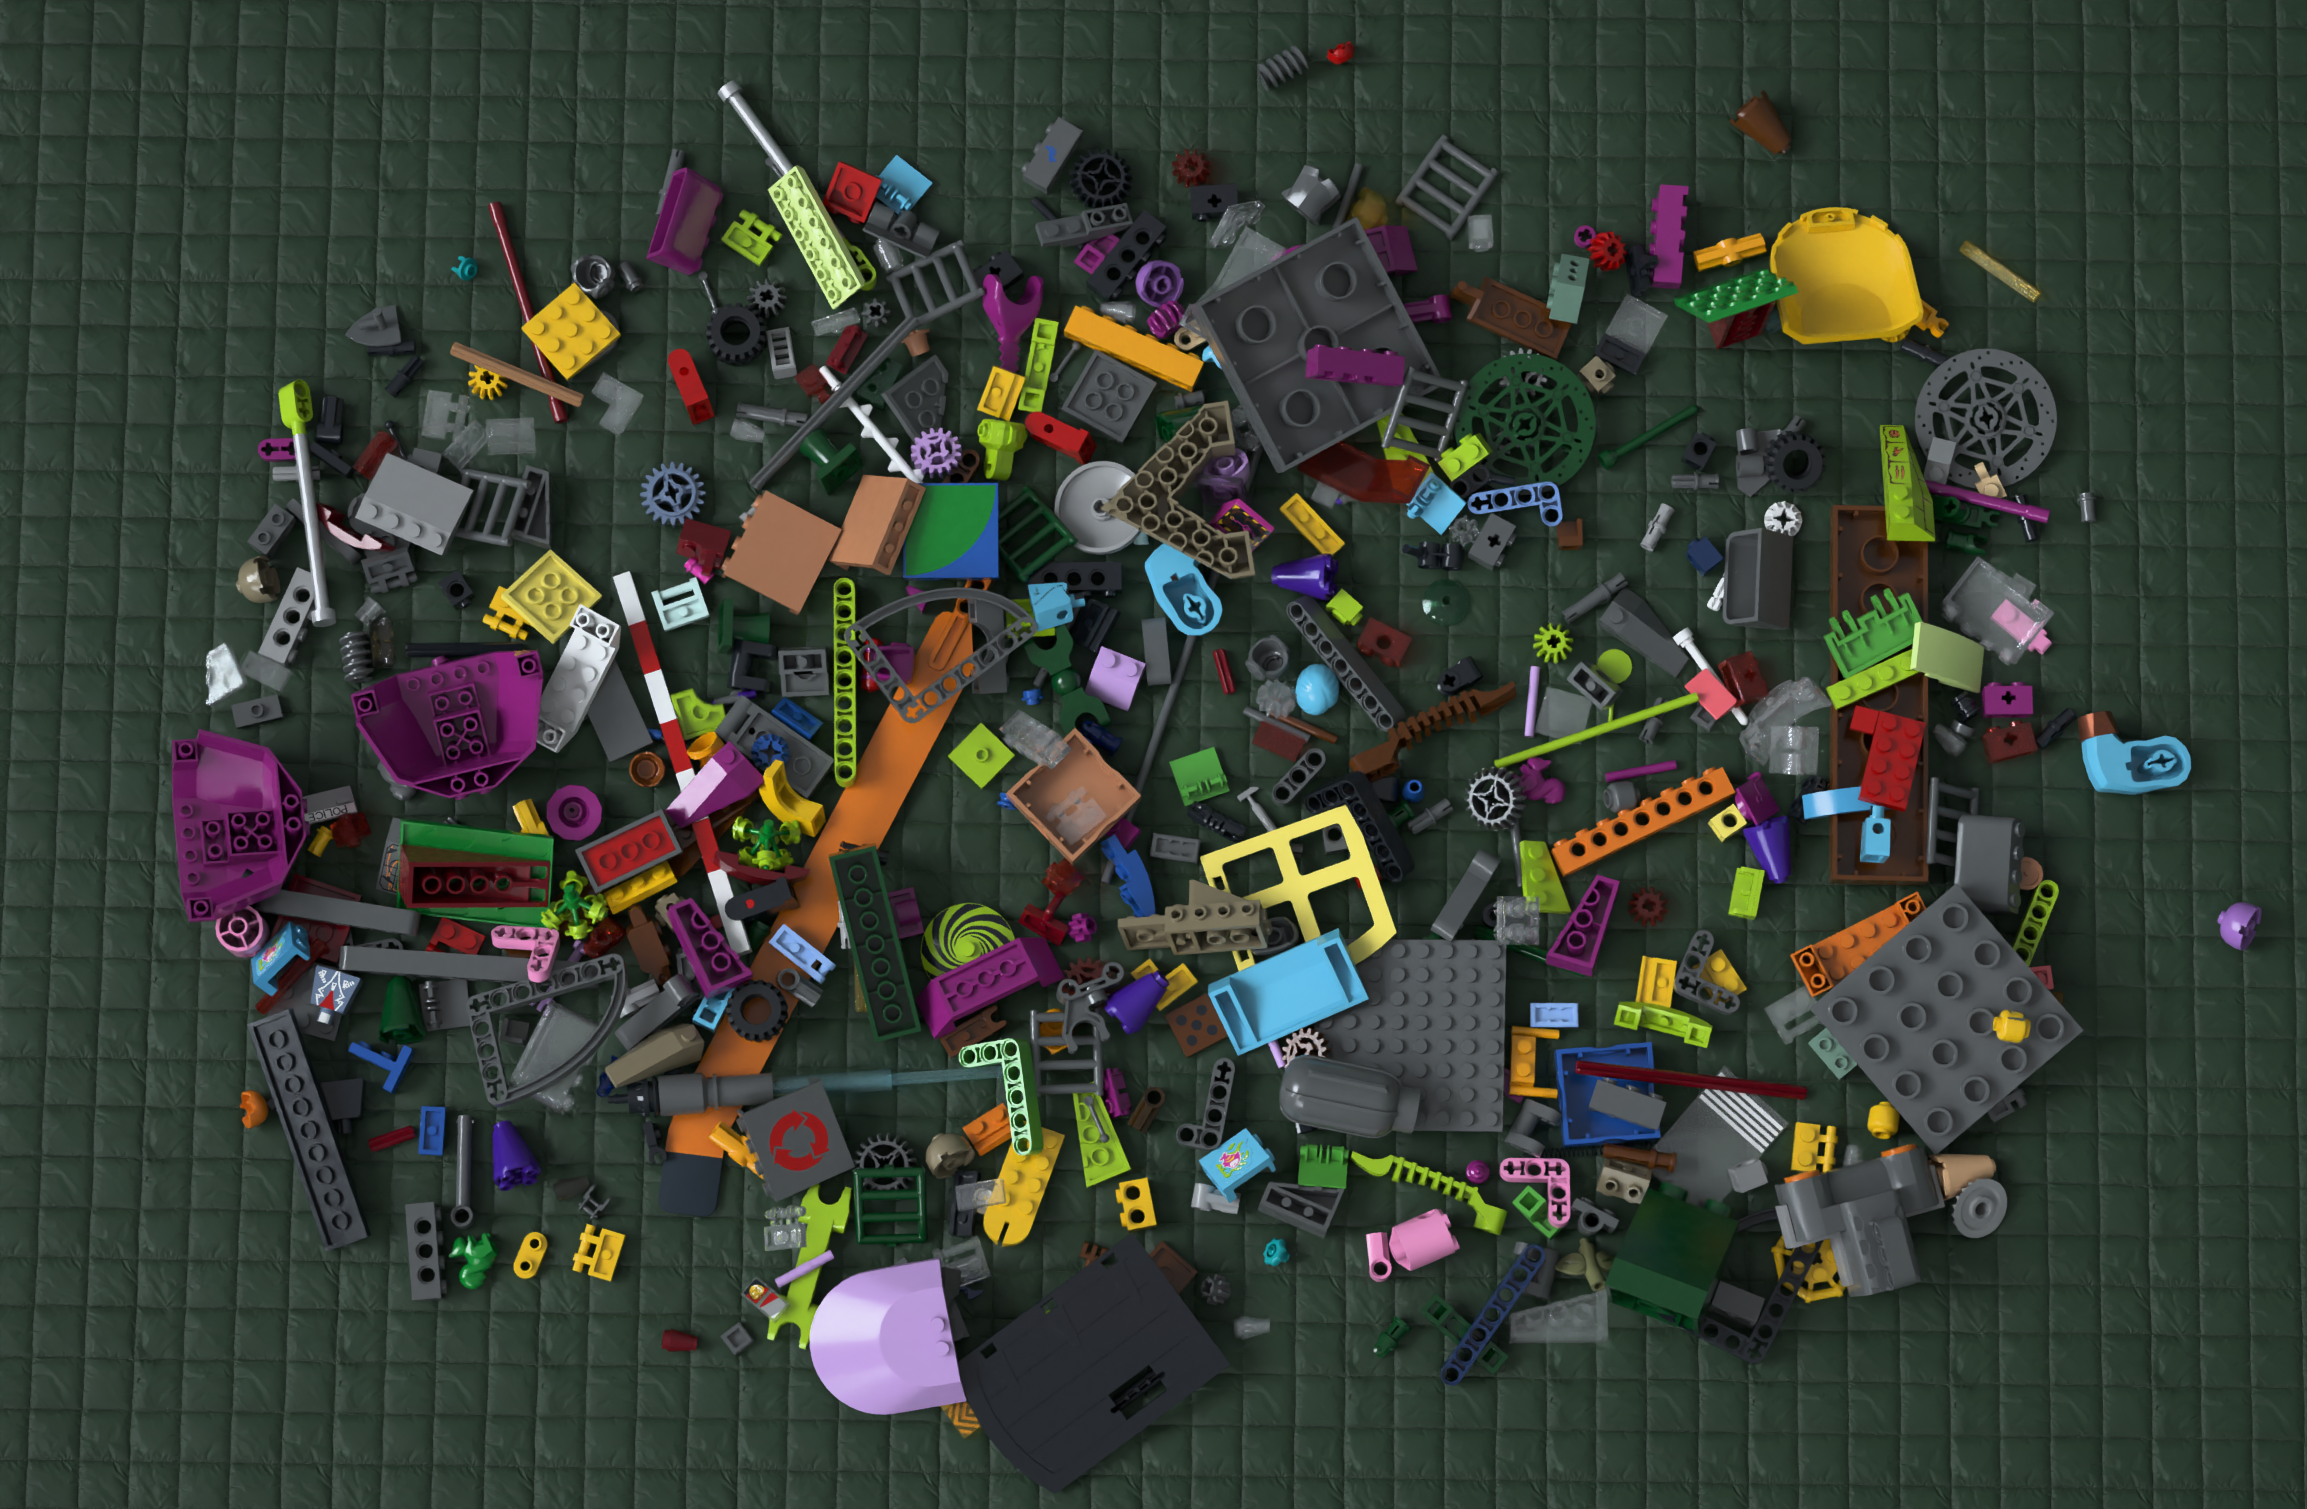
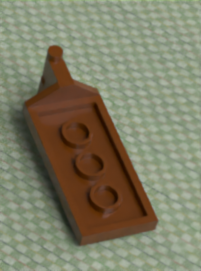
M1486 276L1483 278L1478 289L1468 285L1465 281H1460L1450 292L1451 299L1470 306L1466 317L1467 321L1553 360L1557 359L1572 323L1550 319L1551 309L1546 308L1547 304Z

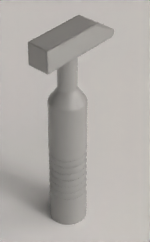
M1250 787L1237 796L1240 802L1246 798L1249 800L1252 810L1268 832L1278 829L1262 806L1251 797L1259 789L1258 787Z

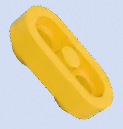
M532 1232L524 1238L514 1262V1271L520 1278L530 1279L537 1274L548 1248V1242L544 1235ZM533 1240L539 1241V1246L537 1248L531 1247V1242ZM524 1262L530 1264V1268L527 1271H523L521 1268Z

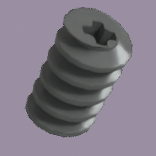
M1293 45L1290 47V52L1287 50L1282 51V57L1276 54L1274 55V61L1268 58L1266 66L1263 63H1259L1257 74L1266 91L1270 92V83L1277 88L1278 79L1285 84V75L1288 74L1294 79L1295 70L1301 75L1303 74L1302 66H1305L1308 70L1309 67L1302 52Z
M349 632L342 635L343 637L339 640V644L344 646L340 649V652L345 655L341 659L342 663L347 664L343 667V671L348 673L344 677L346 682L360 683L373 679L368 677L367 674L374 672V670L366 668V665L372 663V659L365 658L371 651L363 648L370 644V642L362 640L363 637L368 635V632Z

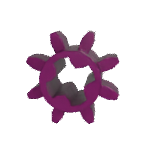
M1088 913L1072 915L1073 921L1068 922L1067 925L1069 926V936L1075 939L1076 942L1091 941V934L1096 933L1097 930L1094 918L1090 917Z

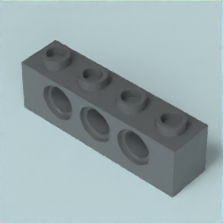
M435 1202L405 1204L412 1301L444 1300L443 1294L447 1293V1281L442 1279V1270L446 1269L445 1256L440 1255V1246L444 1245L443 1231H439L438 1222L442 1221L441 1207H437ZM423 1222H430L431 1230L427 1234H421L419 1231V1226ZM427 1245L432 1246V1255L429 1258H423L421 1256L422 1248ZM429 1269L433 1270L435 1273L434 1279L430 1282H424L423 1273Z

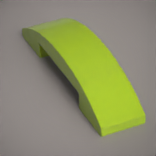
M1040 318L1035 319L1025 373L1026 378L1022 386L1018 410L1042 412L1059 322Z
M1619 1002L1614 1025L1637 1030L1638 1026L1684 1037V1043L1704 1048L1708 1046L1712 1031V1025L1691 1014L1643 1002Z

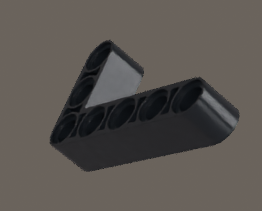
M1360 771L1351 772L1319 786L1305 797V808L1312 814H1319L1345 803L1388 880L1395 883L1400 882L1413 871L1414 861L1364 773Z

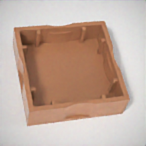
M1076 728L1050 751L1041 764L1031 769L1006 793L1007 799L1072 865L1141 800V795L1118 771L1111 768L1103 760L1095 747Z

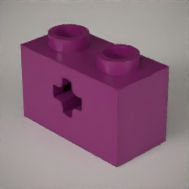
M2000 682L1988 683V686H1984L1981 690L1982 718H2030L2033 714L2032 686H2026L2025 682L2011 683V686H2002ZM2005 695H2008V699H2012L2009 704H2007L2006 700H2002Z

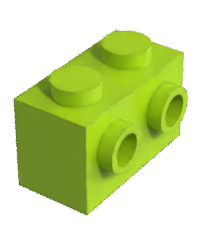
M1469 433L1459 441L1461 446L1455 450L1451 447L1441 454L1443 459L1438 464L1451 482L1493 453V450L1480 433L1474 436Z

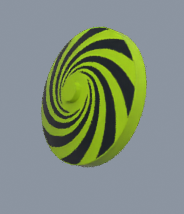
M975 903L954 905L940 912L926 928L921 943L922 964L928 977L932 980L1015 940L1005 919L993 909Z

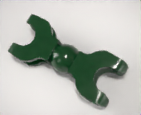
M1065 624L1055 626L1058 640L1052 649H1040L1033 638H1029L1023 643L1030 661L1036 666L1048 670L1052 677L1053 689L1062 696L1063 709L1060 712L1059 722L1066 736L1074 728L1077 729V719L1086 713L1094 715L1103 727L1111 725V719L1103 702L1085 693L1083 687H1081L1082 679L1080 674L1072 668L1070 655L1074 649V640Z

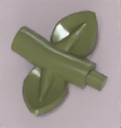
M1582 1238L1579 1241V1253L1565 1256L1556 1264L1555 1269L1569 1275L1585 1274L1593 1291H1601L1605 1289L1606 1283L1603 1273L1610 1272L1615 1258L1605 1251L1596 1253L1594 1244L1590 1243L1588 1238Z

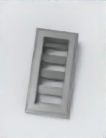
M789 327L767 330L766 334L774 379L796 376L797 369ZM786 337V340L773 342L772 340ZM787 346H788L787 349H781V350H775V351H774V349H776V348H781V347H787ZM789 356V358L776 360L779 357Z

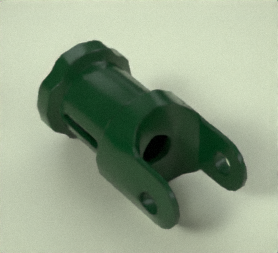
M1949 528L1944 548L1949 549L1951 547L1963 550L1967 554L1985 556L1986 551L1976 548L1973 542L1986 543L1988 538L1969 532L1968 534L1954 532L1953 529Z
M1404 800L1391 812H1387L1396 830L1399 829V825L1409 818H1415L1411 808Z
M1394 1316L1393 1323L1388 1329L1380 1333L1379 1341L1374 1346L1373 1350L1379 1358H1384L1390 1351L1395 1350L1403 1335L1411 1331V1328L1397 1316Z

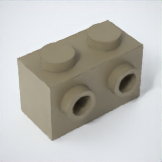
M1605 1158L1596 1191L1606 1196L1622 1198L1629 1203L1640 1204L1649 1186L1652 1170L1634 1163Z

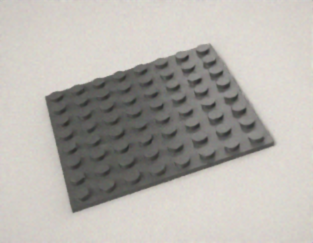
M1344 939V940H1345V942H1346V944H1347V946H1348L1349 944H1351L1352 942H1354V941L1357 940V939ZM1390 939L1382 948L1356 965L1369 999L1314 1023V1029L1317 1032L1323 1033V1038L1330 1041L1326 1047L1331 1048L1332 1051L1327 1053V1057L1386 1070L1394 1074L1402 1086L1420 1089V1102L1413 1131L1503 1132L1507 941L1452 940L1449 942L1447 940Z

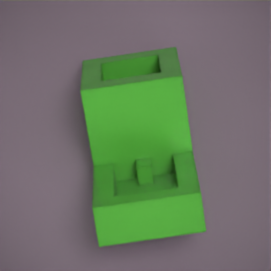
M1529 1185L1512 1202L1533 1226L1548 1239L1552 1240L1561 1231L1562 1228H1555L1548 1221L1547 1201ZM1556 1212L1557 1220L1562 1221V1217Z

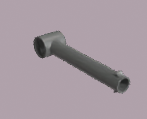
M459 1115L456 1124H458L456 1207L451 1212V1219L457 1228L466 1230L472 1227L475 1221V1216L470 1209L472 1124L475 1123L471 1115ZM460 1212L469 1213V1219L464 1223L457 1222V1215Z

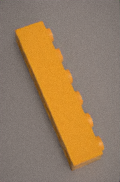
M1075 306L1064 329L1065 337L1193 392L1204 368V362L1201 361V357L1193 353H1188L1187 355L1180 352V348L1170 343L1164 345L1158 342V338L1150 334L1145 336L1139 334L1137 329L1125 324L1123 327L1115 323L1116 320L1109 316H1098L1089 307L1082 306L1080 308Z

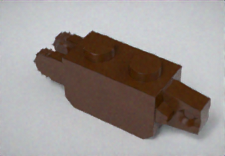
M632 904L628 910L632 922L626 930L628 940L641 970L646 973L651 972L658 985H663L671 979L668 965L670 964L669 957L672 956L667 942L663 944L659 935H662L663 932L659 922H653L651 916L646 918L641 905Z

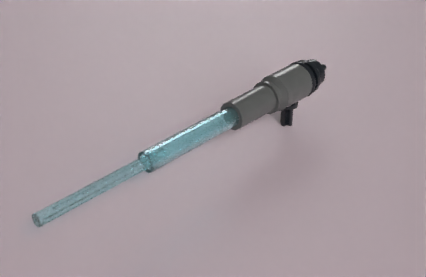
M1002 1066L894 1074H891V1069L785 1077H772V1073L716 1077V1074H712L713 1077L707 1078L702 1073L686 1074L682 1067L666 1071L663 1076H658V1081L655 1076H652V1081H648L645 1078L627 1084L628 1094H616L607 1098L609 1104L628 1103L629 1114L638 1113L644 1117H650V1113L655 1112V1117H658L659 1112H661V1116L705 1113L708 1108L714 1107L715 1110H718V1107L766 1104L809 1085L807 1079L814 1076L822 1081L827 1095L890 1091L893 1085L1004 1078Z

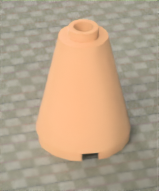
M1931 1154L1928 1156L1931 1158V1160H1928L1929 1165L1935 1166L1944 1201L1961 1194V1188L1968 1187V1182H1975L1976 1178L1983 1179L1986 1177L1991 1179L1996 1172L1995 1162L1988 1155Z

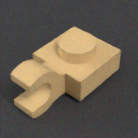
M1983 462L1974 465L1981 481L1975 483L1979 493L1997 498L2007 496L1996 473L1989 476Z

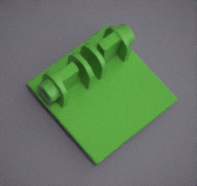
M1214 747L1169 762L1184 806L1191 805L1194 801L1200 802L1230 791Z
M1306 1143V1146L1301 1145L1298 1185L1346 1189L1349 1149H1344V1146H1332V1150H1329L1330 1145H1327V1149H1322V1144H1320V1149H1317L1318 1145H1309L1308 1143Z

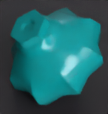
M1273 1238L1266 1245L1263 1253L1265 1264L1277 1266L1281 1262L1285 1263L1290 1256L1287 1252L1285 1241Z

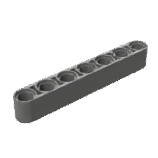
M1303 595L1289 603L1286 610L1288 617L1377 727L1384 732H1388L1389 728H1395L1399 722H1404L1406 718L1404 709L1314 598Z
M280 890L278 894L257 902L255 907L256 911L413 937L418 935L421 913L416 911L287 890Z

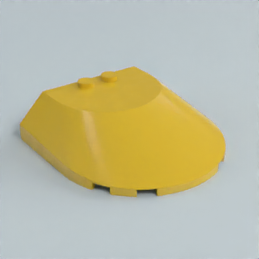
M1828 207L1806 212L1800 215L1799 220L1792 224L1789 222L1782 228L1772 246L1770 272L1776 273L1778 277H1786L1787 281H1793L1799 292L1776 300L1782 331L1802 344L1896 337L1922 320L1923 306L1908 248L1899 234L1895 235L1888 229L1886 222L1874 215L1871 218L1859 215V210Z

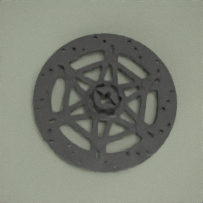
M1997 349L1966 351L1942 363L1925 382L1915 409L1916 435L1925 457L1928 458L1933 437H1936L1933 428V413L1943 414L1949 441L1956 442L1947 479L1973 489H1977L1975 483L1981 481L1977 471L1965 468L1954 461L1958 454L1988 461L1991 470L1987 471L1989 476L1996 473L2002 486L2006 487L2024 479L2042 463L2052 446L2057 426V411L2054 397L2043 376L2024 359L2015 354ZM1970 363L1974 364V369L1971 368ZM1981 367H1995L2014 374L2017 380L2011 385L1983 377ZM1962 372L1967 373L1969 380L1947 401L1939 399V393L1953 377ZM2028 378V382L2023 384V381ZM1978 383L1985 396L1984 399H1976L1975 384ZM1985 383L2005 388V391L1991 398ZM1967 388H1970L1971 404L1954 402L1959 395ZM2026 390L2031 391L2037 404L2039 413V424L2037 426L2028 423L2022 399V393ZM2012 393L2013 397L2005 407H2002L1998 401ZM2015 401L2018 402L2022 421L2007 415L2008 410ZM1929 402L1935 403L1936 406L1930 405ZM1988 404L1993 405L1994 409L1989 407ZM1977 406L1978 411L1975 413L1973 418V423L1975 427H1972L1970 424V418H1972L1973 408ZM1950 408L1966 409L1965 417L1951 412ZM1999 411L2000 414H2001L2002 420L1999 421V425H1998V426H1999L2000 428H1999L1996 432H1994V427L1996 426V424H1997V422H1998V414H1997V412ZM1983 412L1986 413L1987 417L1991 416L1992 418L1988 423V427L1985 422H1980ZM1950 417L1965 424L1957 437L1953 436ZM2009 421L2022 428L2021 431L2005 429L2006 422ZM1966 431H1969L1973 438L1959 445L1960 439ZM1977 431H1983L1984 435L1978 433ZM2035 433H2042V436H2038ZM2001 434L2017 436L2004 451L2001 450ZM1993 438L1996 440L1995 455L1992 454L1987 440ZM2023 438L2032 439L2033 444L2028 452L2016 463L2006 467L2003 458ZM1980 440L1986 455L1968 451L1966 448ZM1997 469H2000V476L1997 473Z

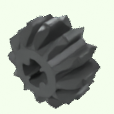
M769 278L765 279V285L757 281L758 289L750 287L749 290L753 295L747 296V300L752 302L750 305L751 310L755 309L759 313V317L765 312L766 319L770 318L771 312H773L775 317L779 316L777 308L785 310V305L782 302L787 301V296L782 295L785 292V288H778L779 282L776 280L770 285ZM769 295H771L772 301L767 300L766 302H764L763 296L767 298Z

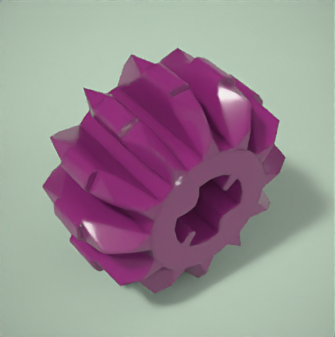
M1168 301L1151 313L1147 322L1151 332L1157 338H1166L1184 326L1188 317L1181 304L1177 301Z

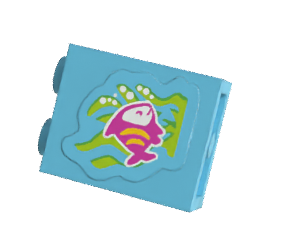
M1246 1128L1199 1160L1205 1174L1229 1203L1237 1199L1234 1192L1235 1188L1266 1167L1271 1172L1276 1170L1273 1164L1275 1158L1268 1148L1264 1150L1261 1147L1263 1143L1256 1134L1251 1135Z

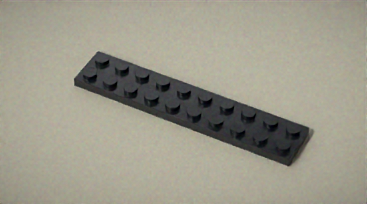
M293 1008L248 1024L247 1026L325 1251L327 1252L371 1236Z

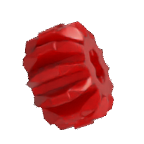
M1611 231L1601 232L1596 235V238L1590 240L1592 246L1587 250L1592 255L1589 257V260L1595 261L1594 267H1600L1601 271H1613L1625 262L1623 256H1626L1628 253L1623 250V247L1627 243L1620 242V235H1614V232Z

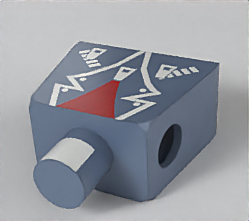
M317 965L311 996V1004L321 1008L317 1022L331 1025L334 1013L345 1016L363 984L362 979Z

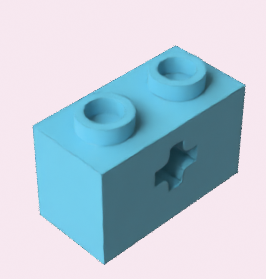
M736 987L709 999H706L704 996L693 1017L694 1024L715 1034L726 1014L728 998L732 997L731 993L734 989L736 990Z

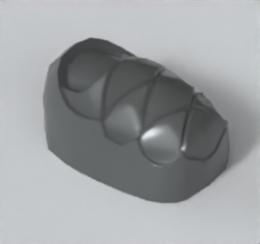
M1286 917L1270 918L1268 920L1272 924V934L1268 935V948L1251 949L1250 951L1254 955H1273L1285 952L1297 946L1299 931L1296 925Z

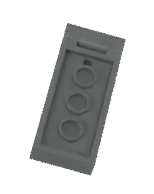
M740 695L714 731L723 742L728 743L730 741L751 762H753L751 750L757 739L762 735L768 734L782 737L788 744L790 751L788 762L785 765L787 781L797 794L807 800L812 797L835 765L832 757L743 695ZM751 730L755 731L753 735L749 734ZM770 743L768 750L760 751L763 754H767L769 762H771L773 755L781 754L773 750L772 743Z

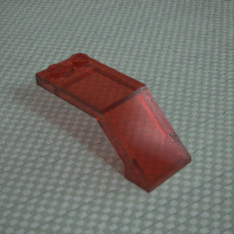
M1339 441L1301 462L1297 470L1359 502L1410 504L1430 465L1411 455L1408 456L1407 460L1376 459Z

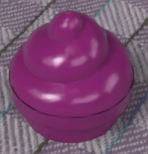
M1474 1160L1468 1164L1466 1177L1471 1183L1482 1184L1489 1178L1490 1169L1484 1161Z

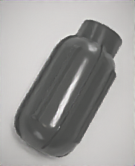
M1301 1055L1292 1059L1285 1069L1280 1084L1279 1103L1282 1114L1292 1122L1366 1138H1379L1386 1136L1391 1131L1412 1134L1417 1118L1421 1090L1402 1086L1394 1074L1383 1069L1316 1055Z

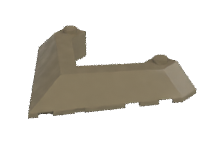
M1228 401L1204 404L1198 410V413L1190 421L1188 420L1176 432V435L1167 444L1165 443L1138 470V473L1133 478L1131 477L1117 491V494L1109 502H1106L1101 507V510L1230 579L1255 576L1249 531L1224 534L1220 530H1216L1208 525L1204 519L1192 511L1183 508L1178 502L1212 458L1236 455Z

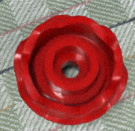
M1347 41L1346 44H1338L1335 49H1329L1327 52L1328 60L1334 64H1341L1350 60L1354 55V44L1352 45L1350 41Z

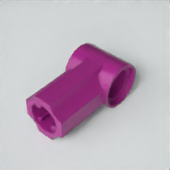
M1436 295L1428 298V300L1404 304L1413 324L1428 321L1442 323L1452 320L1448 295Z

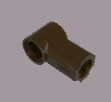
M1158 1087L1148 1088L1127 1124L1145 1134L1164 1104L1165 1094L1163 1090ZM1156 1091L1160 1093L1161 1101L1158 1104L1153 1105L1148 1102L1147 1096L1150 1092Z

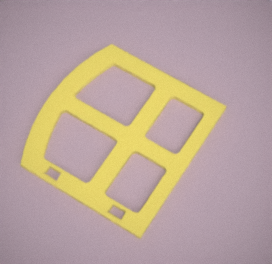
M1346 805L1200 857L1209 886L1217 888L1214 878L1221 876L1225 889L1222 891L1232 894L1223 865L1261 850L1272 848L1283 876V882L1242 898L1246 900H1260L1263 909L1291 901L1305 942L1321 936L1308 895L1322 888L1358 877L1374 921V926L1348 945L1355 965L1382 948L1397 934L1364 836ZM1340 824L1351 855L1350 859L1307 875H1301L1290 846V841L1328 826ZM1247 950L1249 959L1243 962L1239 951H1232L1239 971L1256 964L1250 950Z

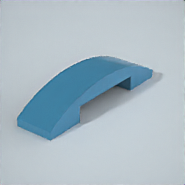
M1861 786L1802 796L1805 820L1829 817V815L1870 811V806L1879 805L1858 800Z

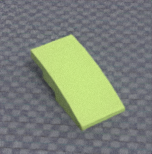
M1924 622L1915 623L1910 669L1925 673L1924 676L1938 679V683L1980 693L1984 647L1973 640Z

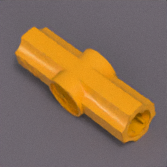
M1761 233L1737 240L1736 238H1729L1718 242L1715 246L1694 251V263L1698 272L1722 265L1723 267H1730L1741 263L1744 259L1765 254L1766 247Z
M720 1121L708 1138L728 1152L727 1155L738 1164L748 1167L753 1173L757 1174L753 1162H756L754 1153H749L745 1144L748 1138L743 1135L740 1136L732 1128Z

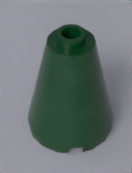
M1203 405L1157 413L1158 416L1155 417V424L1160 440L1165 439L1168 443L1176 435V432L1198 413V410Z
M394 976L387 984L378 1033L380 1041L389 1044L390 1039L396 1040V1044L399 1045L411 1044L421 1041L422 1035L427 1036V1029L412 981L407 979L406 976Z

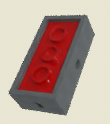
M663 809L575 850L596 894L684 853Z

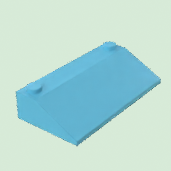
M1339 928L1208 985V995L1238 1056L1369 999Z

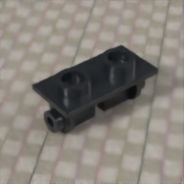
M1809 775L1801 785L1802 790L1790 805L1788 817L1798 818L1797 821L1804 825L1811 821V819L1805 820L1802 796L1828 790V783L1821 780V776Z

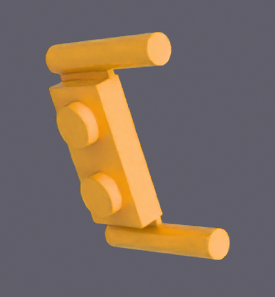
M1511 1026L1509 1095L1557 1098V1089L1533 1087L1535 1081L1536 1037L1559 1039V1030Z

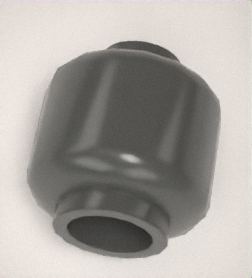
M1630 781L1611 783L1603 794L1605 806L1610 808L1613 813H1619L1626 809L1634 810L1641 798L1639 789L1635 788L1634 784Z

